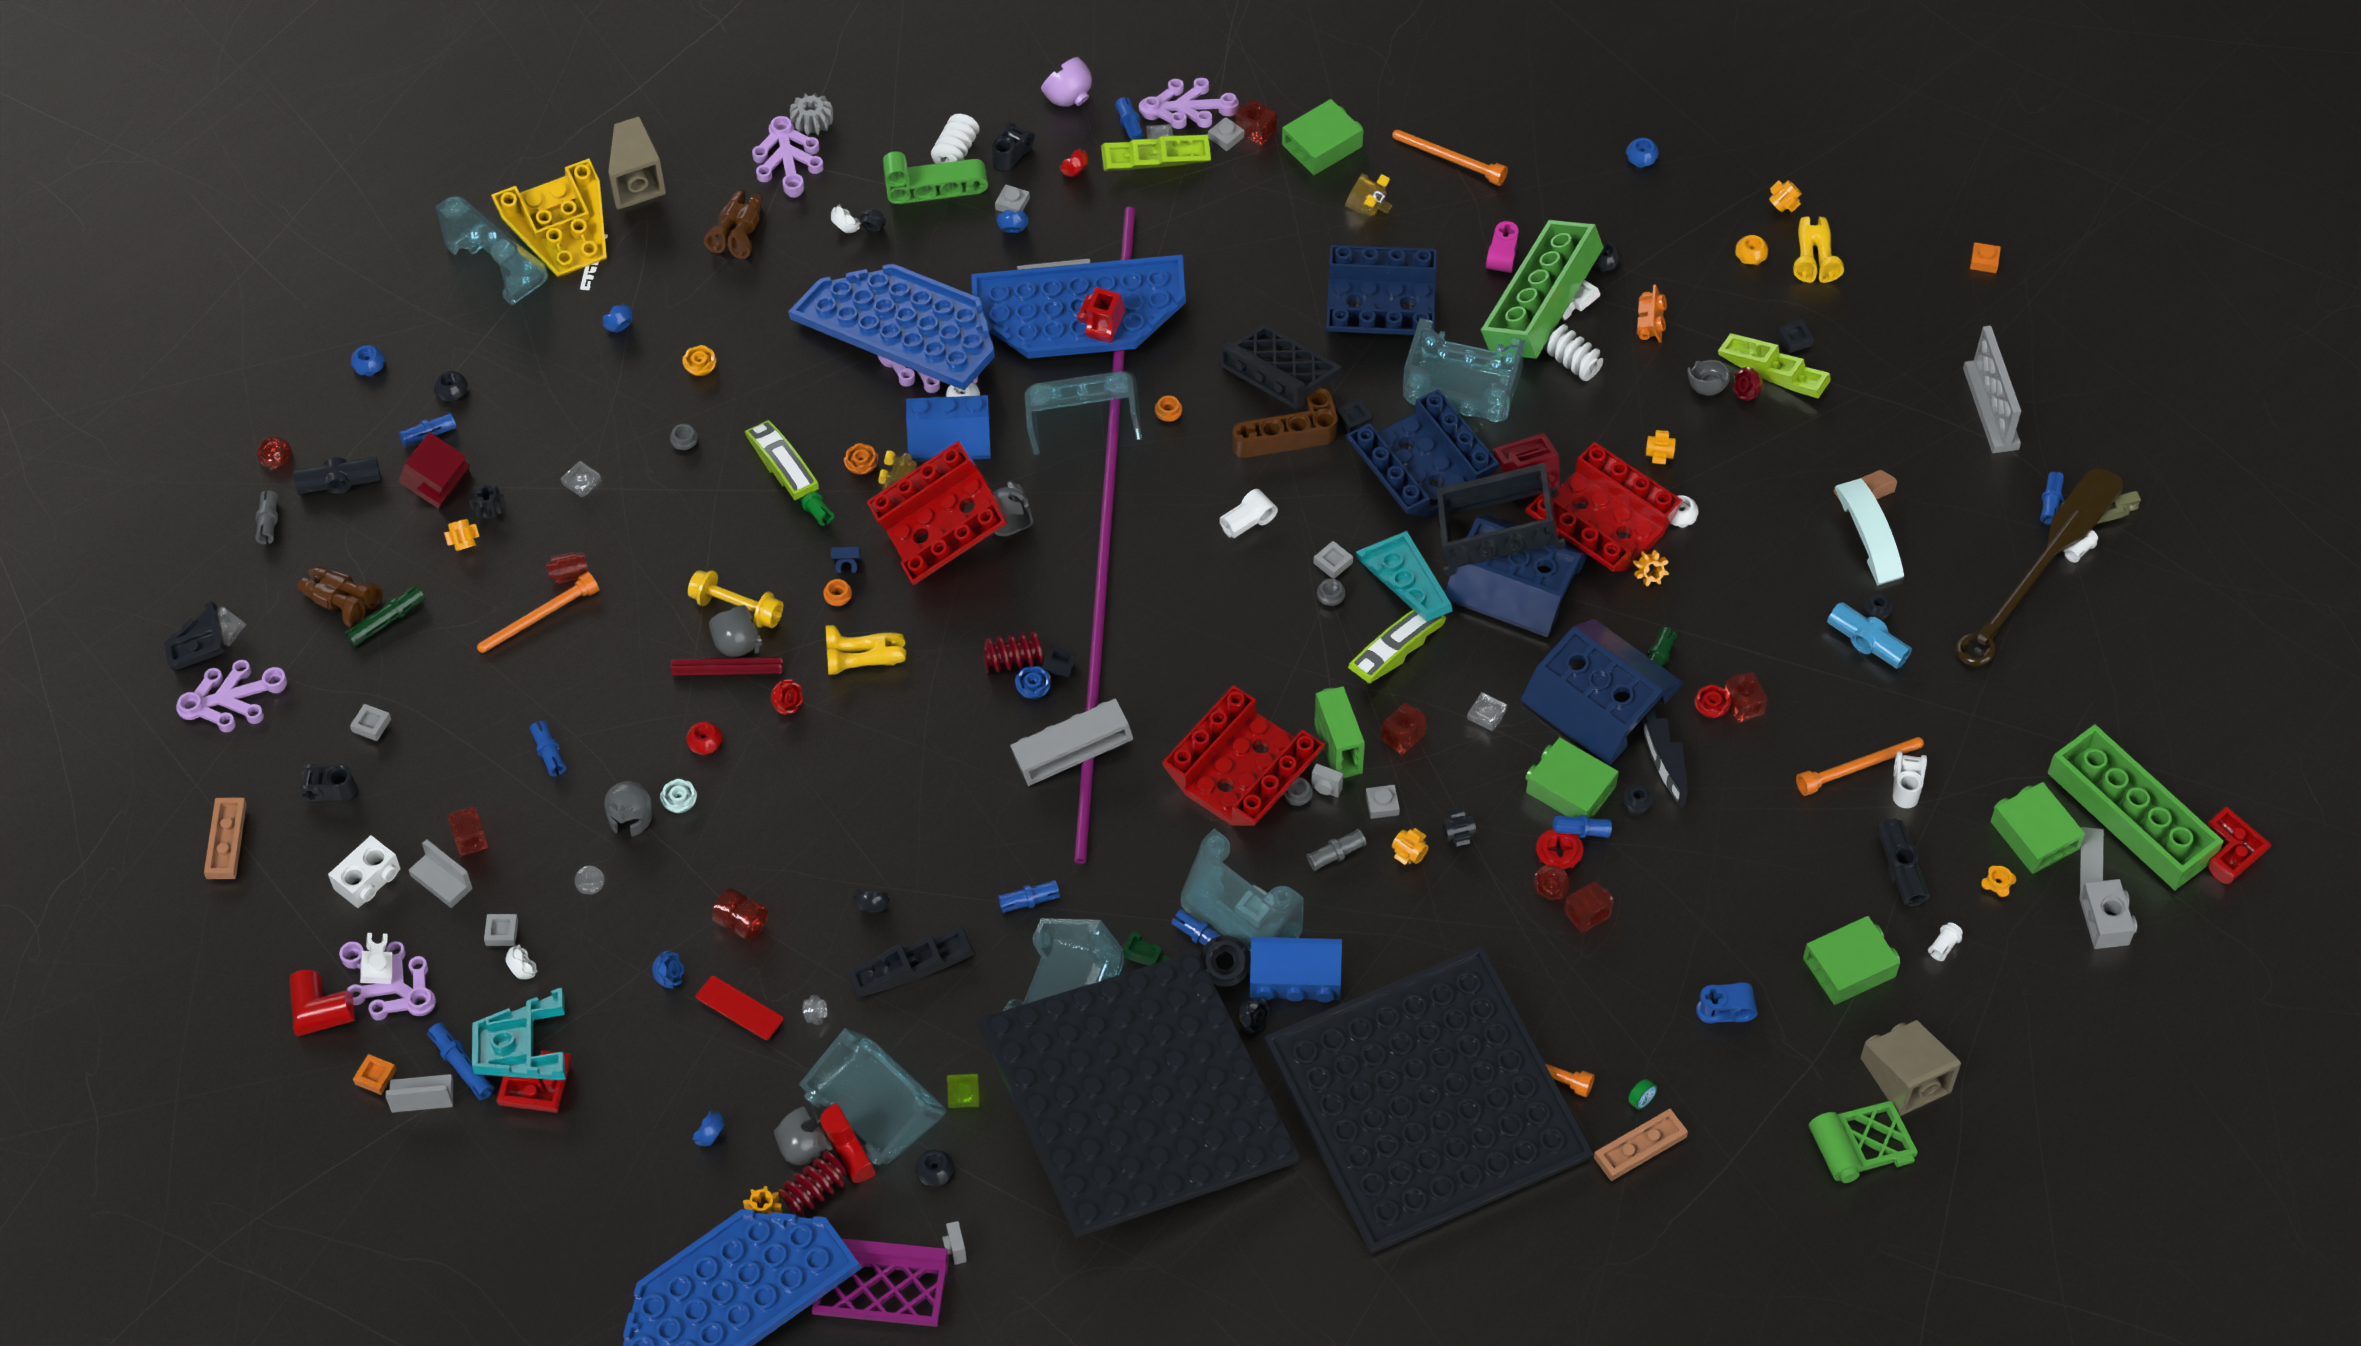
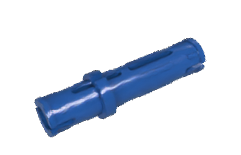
M442 1022L433 1025L428 1030L427 1036L439 1048L441 1057L445 1061H449L471 1088L478 1100L488 1098L495 1088L484 1075L474 1074L472 1059L466 1054L462 1042L456 1040Z

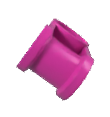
M1504 221L1496 226L1492 244L1488 250L1486 269L1508 273L1513 272L1518 238V227L1513 222Z

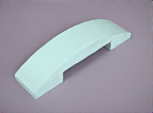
M1861 478L1835 486L1844 511L1850 512L1869 555L1867 563L1877 586L1903 578V568L1894 537L1884 513L1869 487Z

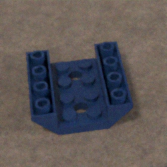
M1330 245L1326 331L1434 336L1437 249ZM1356 301L1359 302L1361 305L1357 307H1352L1348 305V303ZM1411 304L1414 307L1412 309H1404L1401 305Z
M1439 389L1415 401V414L1378 432L1368 423L1346 435L1349 442L1406 514L1429 518L1439 513L1438 488L1491 476L1499 467V462ZM1410 444L1413 448L1410 450L1402 449L1400 445ZM1433 481L1442 482L1444 485L1441 487L1431 486L1430 483Z
M1485 513L1476 518L1467 538L1518 525ZM1565 542L1566 545L1561 550L1556 549L1554 544L1455 567V573L1449 578L1445 594L1452 603L1549 637L1558 618L1563 596L1574 574L1580 573L1588 554L1575 545ZM1547 566L1552 571L1541 573L1537 568Z
M1591 619L1573 626L1536 667L1521 697V702L1603 763L1610 766L1628 746L1626 736L1658 701L1665 705L1683 685V682L1596 619ZM1574 660H1582L1586 663L1584 668L1580 670H1574L1570 667ZM1619 692H1627L1630 695L1629 700L1626 702H1617L1614 697Z

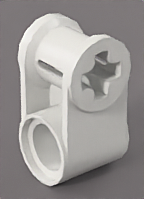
M1897 751L1893 772V801L1899 807L1912 808L1918 803L1926 770V755L1914 757L1903 755L1902 752Z

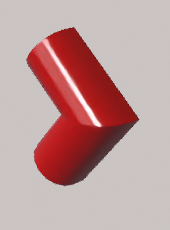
M2227 806L2207 823V826L2224 841L2223 844L2225 845L2209 861V869L2212 875L2221 883L2230 884L2269 850L2272 845Z
M313 970L297 971L290 976L293 1030L297 1036L355 1021L353 995L350 991L345 990L324 996L322 976Z
M542 1050L540 1051V1055L557 1053ZM563 1053L565 1057V1080L503 1076L497 1098L498 1105L558 1113L571 1063V1054Z
M836 1103L829 1106L821 1115V1124L851 1180L854 1183H861L874 1177L876 1172L840 1106Z

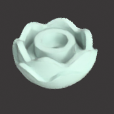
M676 779L664 786L663 791L660 793V799L667 810L673 813H683L693 807L697 799V792L691 782Z

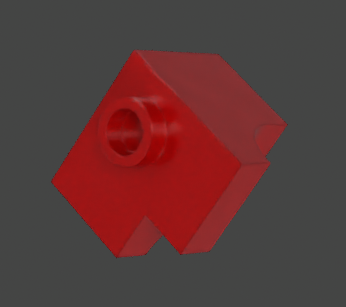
M1095 287L1092 295H1086L1077 316L1079 322L1087 324L1085 330L1086 337L1112 343L1126 310L1121 294Z

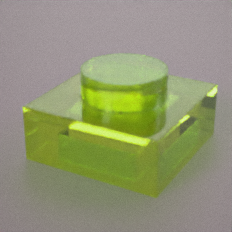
M978 1074L947 1075L948 1107H979Z

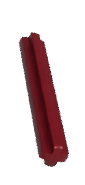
M781 657L671 660L670 669L671 674L674 676L783 673L784 663Z

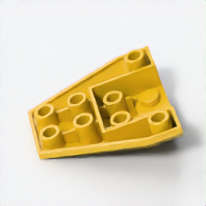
M590 159L565 167L564 177L519 193L517 187L513 186L491 195L501 219L557 277L607 259L600 180Z

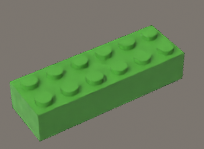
M1548 220L1481 329L1490 353L1537 359L1604 248L1595 224Z
M2094 724L2054 754L2048 774L2172 889L2177 890L2209 865L2210 859L2220 851L2224 841L2097 725Z

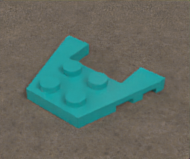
M557 988L552 990V996L542 1000H538L537 997L526 1001L525 1007L511 1012L508 1008L473 1022L472 1068L474 1074L565 1080V1057L563 1052L534 1056L533 1029L534 1020L565 1015L563 989Z

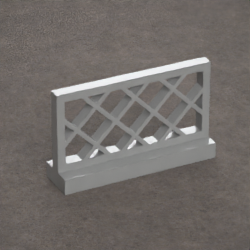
M1984 326L1974 361H1966L1963 370L1992 453L2019 450L2021 442L2016 428L2021 409L1992 327Z

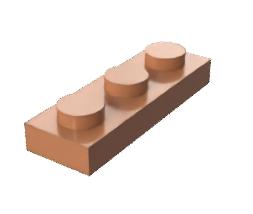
M215 798L204 869L206 879H236L247 805L245 798Z
M1668 1109L1595 1151L1593 1158L1608 1178L1613 1181L1687 1138L1688 1131L1673 1111Z

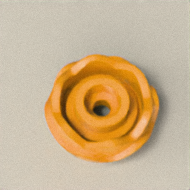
M1748 235L1738 241L1735 253L1742 263L1758 265L1766 260L1768 246L1761 237Z
M699 345L689 348L682 360L684 368L690 374L704 376L714 369L717 359L712 349Z

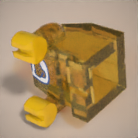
M1362 173L1351 190L1345 206L1357 213L1375 216L1378 209L1388 214L1392 204L1386 202L1384 198L1387 194L1385 187L1390 178L1381 174L1376 183L1369 180L1368 176Z
M887 451L884 463L892 465L893 468L891 472L882 469L878 481L884 484L883 490L915 470L916 461H913L912 456L908 453H904L900 457L896 456L893 451Z

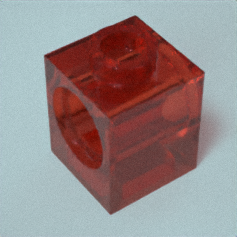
M1253 98L1245 106L1243 105L1238 109L1235 116L1236 125L1244 130V136L1261 145L1276 131L1277 113Z
M1753 672L1744 675L1737 674L1726 681L1725 690L1731 699L1730 709L1738 723L1765 713L1768 698Z
M1404 702L1382 723L1381 739L1403 755L1425 735L1427 718L1419 709L1412 708Z
M476 806L447 815L460 857L489 848Z
M1594 881L1567 897L1565 913L1578 930L1584 933L1611 917L1613 898L1607 889H1602L1597 881Z

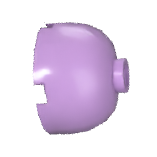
M1075 57L1062 64L1063 69L1057 74L1054 71L1041 86V90L1047 99L1061 107H1069L1073 104L1079 106L1089 97L1087 92L1091 88V72L1079 57Z

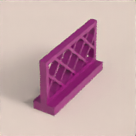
M842 1239L861 1268L872 1267L877 1275L864 1284L856 1274H853L850 1277L853 1278L859 1288L845 1297L836 1286L833 1290L841 1301L832 1307L820 1306L821 1297L813 1303L812 1315L938 1327L945 1277L949 1266L947 1249ZM894 1270H903L908 1278L895 1287L886 1276ZM925 1273L938 1274L937 1283L927 1290L918 1281V1278ZM880 1280H883L890 1291L877 1300L868 1289ZM914 1283L922 1294L908 1303L900 1294V1291ZM934 1292H936L935 1299L931 1296ZM862 1293H865L872 1304L864 1310L855 1309L850 1302ZM893 1296H896L904 1306L895 1313L887 1312L882 1307V1304ZM927 1299L933 1306L932 1316L918 1315L913 1308Z

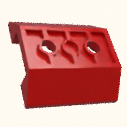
M959 440L867 501L877 522L887 531L903 561L900 563L913 585L1007 524L1006 514L984 476ZM975 503L972 511L968 513L963 512L967 504ZM928 533L927 540L918 544L919 536Z
M1593 442L1577 458L1576 472L1560 486L1558 495L1553 498L1558 534L1613 572L1628 571L1634 565L1633 562L1638 561L1642 557L1641 552L1644 551L1646 553L1663 536L1681 506L1682 499L1596 442ZM1543 493L1525 511L1538 521L1547 519ZM1583 503L1587 507L1585 509H1577L1573 504ZM1620 532H1626L1631 537L1621 539L1617 536V534Z
M1233 685L1163 760L1162 765L1183 793L1231 826H1255L1325 748V744L1303 729L1295 737L1256 713V699ZM1258 745H1264L1269 750L1265 753H1257L1254 748ZM1222 784H1230L1234 789L1230 792H1223L1218 787Z

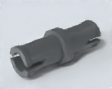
M267 490V499L265 498V491L260 494V507L255 516L258 523L255 539L261 544H267V536L268 543L273 542L274 525L278 521V513L276 512L278 494Z
M1356 829L1338 840L1335 838L1329 840L1328 845L1311 854H1307L1306 857L1311 868L1317 871L1319 868L1335 860L1339 862L1345 859V855L1362 846H1366L1367 843L1362 832Z

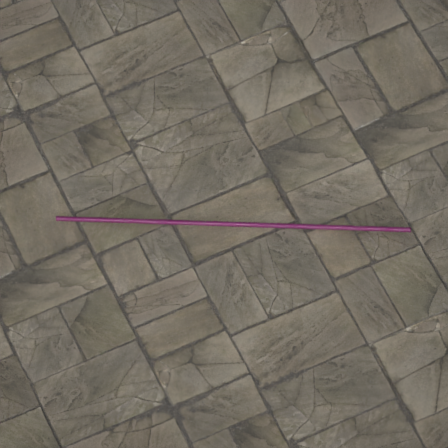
M1133 207L1125 208L1121 260L1132 259L1135 209ZM1125 350L1114 351L1086 711L1098 706ZM1094 757L1082 762L1074 862L1077 864L1086 863Z

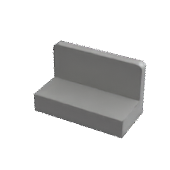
M426 839L422 843L425 855L409 869L410 876L450 908H453L473 889L468 873L463 867Z
M452 1075L390 1080V1090H386V1099L391 1112L453 1107Z

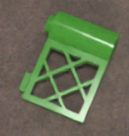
M1892 1100L1841 1114L1827 1112L1817 1116L1809 1123L1812 1135L1833 1178L1843 1183L1854 1181L1859 1177V1172L1891 1163H1895L1896 1167L1911 1164L1918 1153ZM1887 1111L1892 1121L1890 1128L1873 1120L1875 1115ZM1856 1120L1867 1125L1863 1135L1852 1130L1848 1121ZM1870 1127L1886 1134L1883 1144L1866 1137ZM1892 1137L1901 1141L1906 1150L1898 1152L1887 1147L1889 1138ZM1865 1144L1879 1151L1878 1157L1866 1160L1861 1151L1862 1145Z

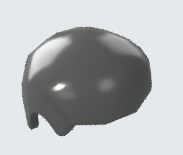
M1697 360L1692 369L1690 367L1687 369L1691 388L1701 395L1713 396L1720 393L1730 380L1727 366L1717 360L1702 362Z

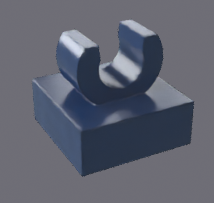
M831 547V559L837 561L835 569L838 574H842L841 567L846 562L851 564L852 573L857 572L858 567L854 560H861L860 547Z

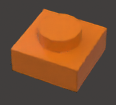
M1974 242L1970 269L1997 273L2001 247Z
M368 1054L355 1074L353 1081L355 1085L382 1095L397 1069L395 1064Z

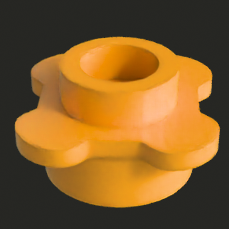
M1989 867L1987 878L1982 879V887L1986 890L1990 889L1997 892L2000 897L2008 896L2009 887L2015 884L2016 876L2006 867Z

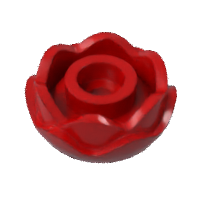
M1080 148L1074 151L1072 156L1064 160L1062 166H1059L1061 173L1067 177H1075L1088 165V155Z
M785 679L775 685L771 692V702L775 710L783 715H787L788 713H795L802 704V688L799 684L795 683V680Z
M1716 685L1702 687L1695 697L1696 709L1707 718L1721 717L1727 713L1731 705V698L1728 696L1727 691Z
M708 721L694 724L686 736V742L691 751L700 755L713 753L723 741L719 727Z

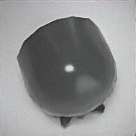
M1011 480L1008 482V487L993 491L1007 519V524L994 532L1002 537L1027 529L1033 524L1031 509L1028 507V500L1024 494L1025 490L1020 484L1016 485Z
M739 605L729 611L717 614L709 622L714 645L725 656L732 658L741 657L752 650L754 653H759V646L762 645L758 629L751 622L753 617L748 607Z
M623 781L609 789L605 796L604 807L611 829L616 834L618 833L617 822L614 819L620 823L639 819L637 823L630 825L631 836L642 833L652 819V801L649 792L640 783L635 781Z
M800 1107L789 1113L774 1130L779 1151L782 1157L791 1164H811L813 1160L820 1158L826 1149H833L815 1109L812 1110V1119L805 1131L802 1130L801 1125L810 1120L805 1107Z

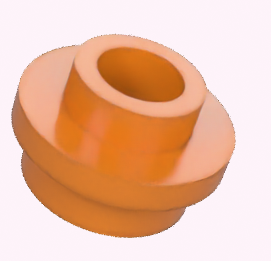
M1163 396L1155 405V414L1163 421H1174L1181 416L1182 405L1174 396Z
M834 579L828 582L823 594L828 604L841 606L851 599L852 591L844 580Z

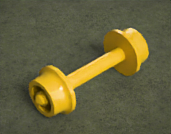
M697 570L692 576L688 586V596L697 600V604L702 607L706 606L712 597L737 606L745 605L750 611L755 612L753 622L757 628L763 626L774 628L782 617L783 602L774 598V594L771 592H766L758 602L718 587V574L716 571L710 570L705 572Z

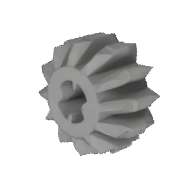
M816 92L812 96L804 94L803 98H795V102L791 104L790 108L791 124H794L798 132L802 133L805 131L807 136L814 132L819 135L820 130L827 131L829 125L832 124V105L830 102H827L825 96L818 97Z

